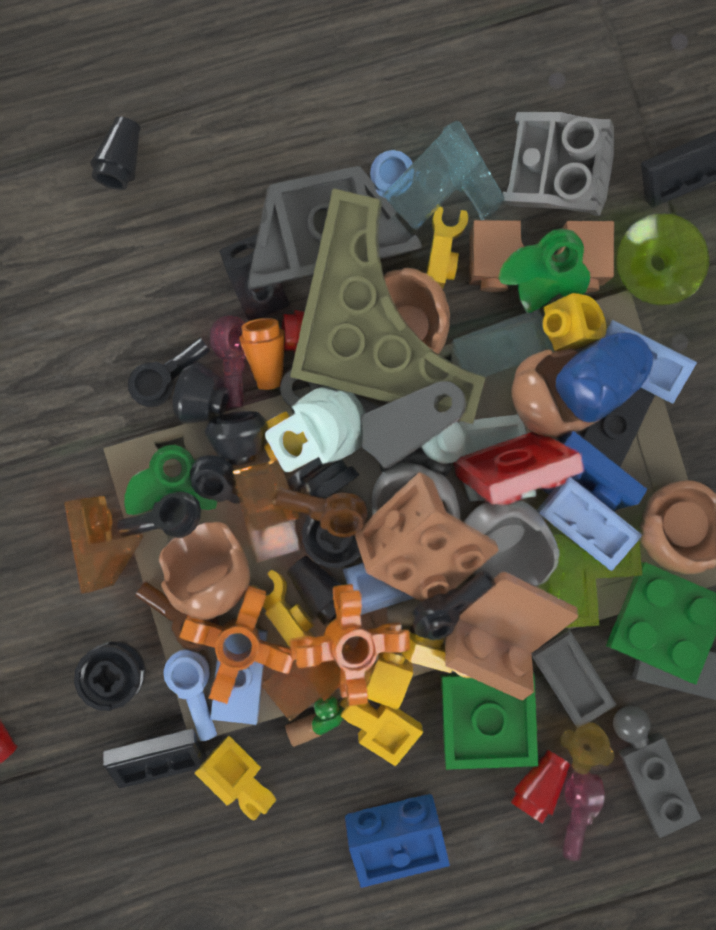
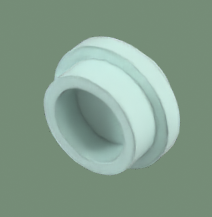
M458 421L422 445L424 453L430 459L446 464L455 462L462 456L465 449V435Z

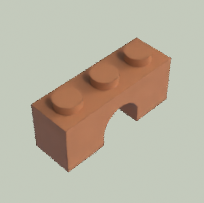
M474 220L469 231V285H481L480 290L484 292H503L508 290V285L500 283L498 279L499 272L508 257L519 248L524 247L521 241V221ZM567 221L561 229L574 231L584 245L582 262L590 271V283L585 293L599 291V286H603L614 277V221ZM565 247L559 248L556 255L563 252Z

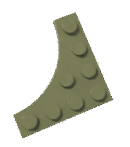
M333 188L290 377L389 403L437 382L448 381L457 385L463 391L466 398L465 412L459 421L473 424L486 376L468 371L437 354L414 333L399 313L389 293L380 261L378 234L382 201ZM445 397L439 402V412H446L451 408V397Z

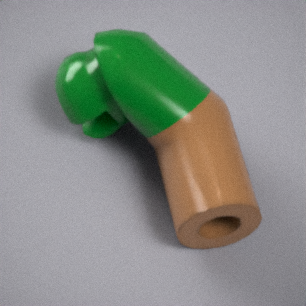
M326 695L319 698L314 704L315 713L285 725L287 735L293 747L320 737L341 724L343 721L341 717L343 708L338 706V701L334 696Z

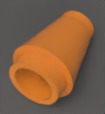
M273 318L255 319L243 324L241 327L243 334L239 337V341L256 380L257 387L262 390L280 387L284 375V330L279 328L278 320Z

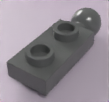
M631 705L619 709L614 716L613 727L618 737L625 742H629L631 745L619 750L618 753L654 832L659 838H662L700 820L701 817L665 738L659 732L648 737L651 722L647 713L643 709Z

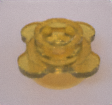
M589 722L579 727L575 732L566 730L561 736V745L568 749L573 759L572 767L580 774H587L591 767L599 764L608 766L614 760V752L610 748L609 738L596 723ZM583 745H589L591 747V751L588 752L584 750Z

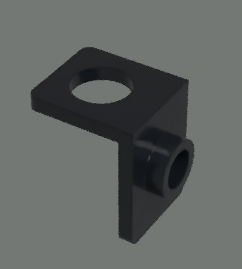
M258 234L226 246L219 251L228 277L249 321L259 319L289 305L281 283L249 290L248 278L254 251L245 257L234 258L241 251L255 249Z

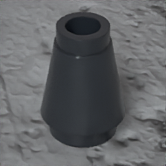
M116 117L114 119L113 125H111L90 162L93 168L91 175L95 181L111 189L125 190L128 183L135 180L139 133L141 130L138 123L126 117Z
M308 555L304 556L291 566L286 573L292 579L291 581L312 619L318 618L326 626L337 618L333 600V586L342 584L313 562Z

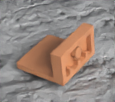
M418 472L363 524L362 529L355 534L366 573L422 602L434 597L436 594H446L450 590L457 588L499 550L493 539L447 513L433 479L421 472Z
M501 572L494 578L496 586L473 604L468 605L459 612L460 619L455 625L454 631L446 637L445 666L515 698L524 700L534 692L532 653L578 618L577 607L507 572Z

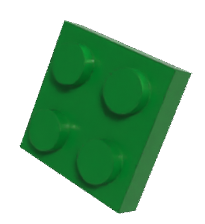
M640 562L606 646L696 685L716 636V593L647 562Z
M457 673L441 674L444 764L446 770L538 766L534 673V692L524 700L515 698L471 677L465 678Z

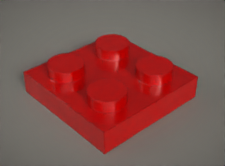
M533 431L461 456L457 461L453 462L456 477L493 505L514 503L520 500L524 493L538 488L558 487L563 485L568 477L584 472L579 452L549 436H541Z

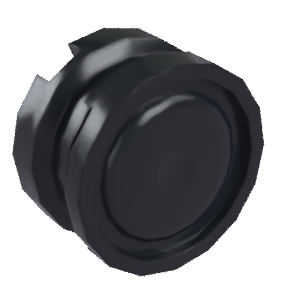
M317 457L285 483L292 491L326 499L336 494L348 485L350 481L356 479L359 474L353 466H347L342 458L330 462V466L317 473L305 483L304 479L327 464L322 463L320 457Z
M310 515L307 516L302 527V542L306 553L316 563L325 567L340 568L351 564L361 555L355 535L350 537L334 536L326 529L321 528L319 520L312 519Z
M109 641L98 645L80 659L75 669L74 685L78 696L86 705L96 710L111 711L112 709L123 707L140 692L145 682L146 667L142 656L133 646L125 642Z

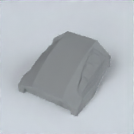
M517 112L515 119L518 124L510 182L507 192H503L502 202L505 205L516 207L567 209L600 216L607 199L614 157V125L611 119L581 117L563 112Z

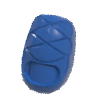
M619 332L605 336L579 351L562 368L556 378L557 392L578 419L588 423L596 422L622 405L641 388L650 374L653 365V353L648 344L636 334Z

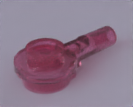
M232 315L220 317L214 322L210 331V343L216 356L223 360L225 388L229 389L227 407L244 406L242 372L244 371V360L247 358L240 344L239 337L243 334L242 325L247 322Z
M586 769L575 770L565 784V799L567 804L572 807L562 854L565 858L572 861L580 860L586 826L592 824L593 817H598L604 803V786L601 778L597 774H591Z

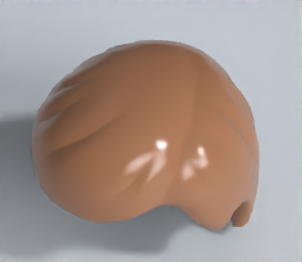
M403 268L402 270L387 272L384 275V279L399 313L414 333L433 351L439 354L447 341L450 329V310L443 289L430 275L422 273L417 269Z
M548 349L526 358L518 366L512 384V400L519 418L534 433L557 438L565 436L572 431L583 430L596 423L583 422L578 419L567 407L556 389V378L559 372L578 351L565 349L553 352Z
M692 480L673 482L657 490L648 500L646 508L642 513V522L640 523V530L643 535L641 542L648 555L660 566L682 574L702 573L705 570L716 567V494L706 485Z
M212 521L200 523L190 535L183 538H173L161 551L159 562L164 573L162 589L176 610L192 618L208 620L224 614L243 598L248 589L250 567L247 557L237 538L225 523Z

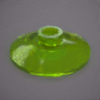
M654 214L639 220L625 233L618 247L617 269L623 284L635 297L649 304L671 305L687 299L702 285L708 272L709 251L703 235L691 222L677 215ZM653 256H659L664 260L665 267L663 270L659 271L653 268L651 264Z

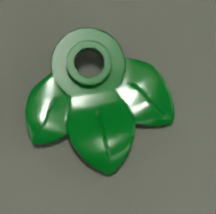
M554 230L545 235L539 244L524 246L513 252L502 265L498 279L502 284L518 285L520 301L527 313H532L559 293L563 297L572 293L584 295L590 283V271L582 262L584 255L583 242L572 230ZM565 247L560 254L552 255L557 249Z
M168 445L158 449L153 454L149 468L132 476L125 492L124 506L128 515L141 514L151 509L153 510L155 502H159L167 494L176 492H187L195 496L200 502L201 510L216 509L217 501L203 498L193 490L190 470L193 466L194 458L190 452L177 445ZM176 459L181 464V471L177 476L170 477L164 473L163 465L167 460Z

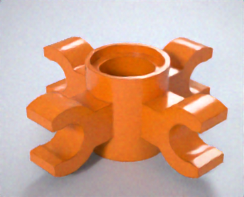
M352 584L333 586V600L337 619L328 625L324 636H306L290 639L292 660H297L298 668L311 667L324 661L335 660L340 666L339 687L341 697H347L348 706L368 703V692L364 671L373 665L378 653H398L410 650L409 631L402 630L400 623H389L378 628L365 629L361 625L360 619L362 610L360 591L354 590ZM359 636L358 644L352 651L341 653L342 646L347 639Z
M249 585L237 619H232L223 626L211 623L208 620H199L189 615L187 616L179 637L193 643L215 648L217 659L221 663L210 691V699L227 704L239 670L248 668L254 662L263 664L278 672L289 674L294 661L291 658V648L261 640L258 629L255 626L266 597L265 590ZM241 633L249 638L252 645L245 653L235 654L227 649L225 639L231 634Z

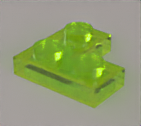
M564 533L553 534L560 555L556 569L546 581L547 593L577 607L578 618L565 628L598 626L599 614L596 579L642 576L640 539L611 571Z

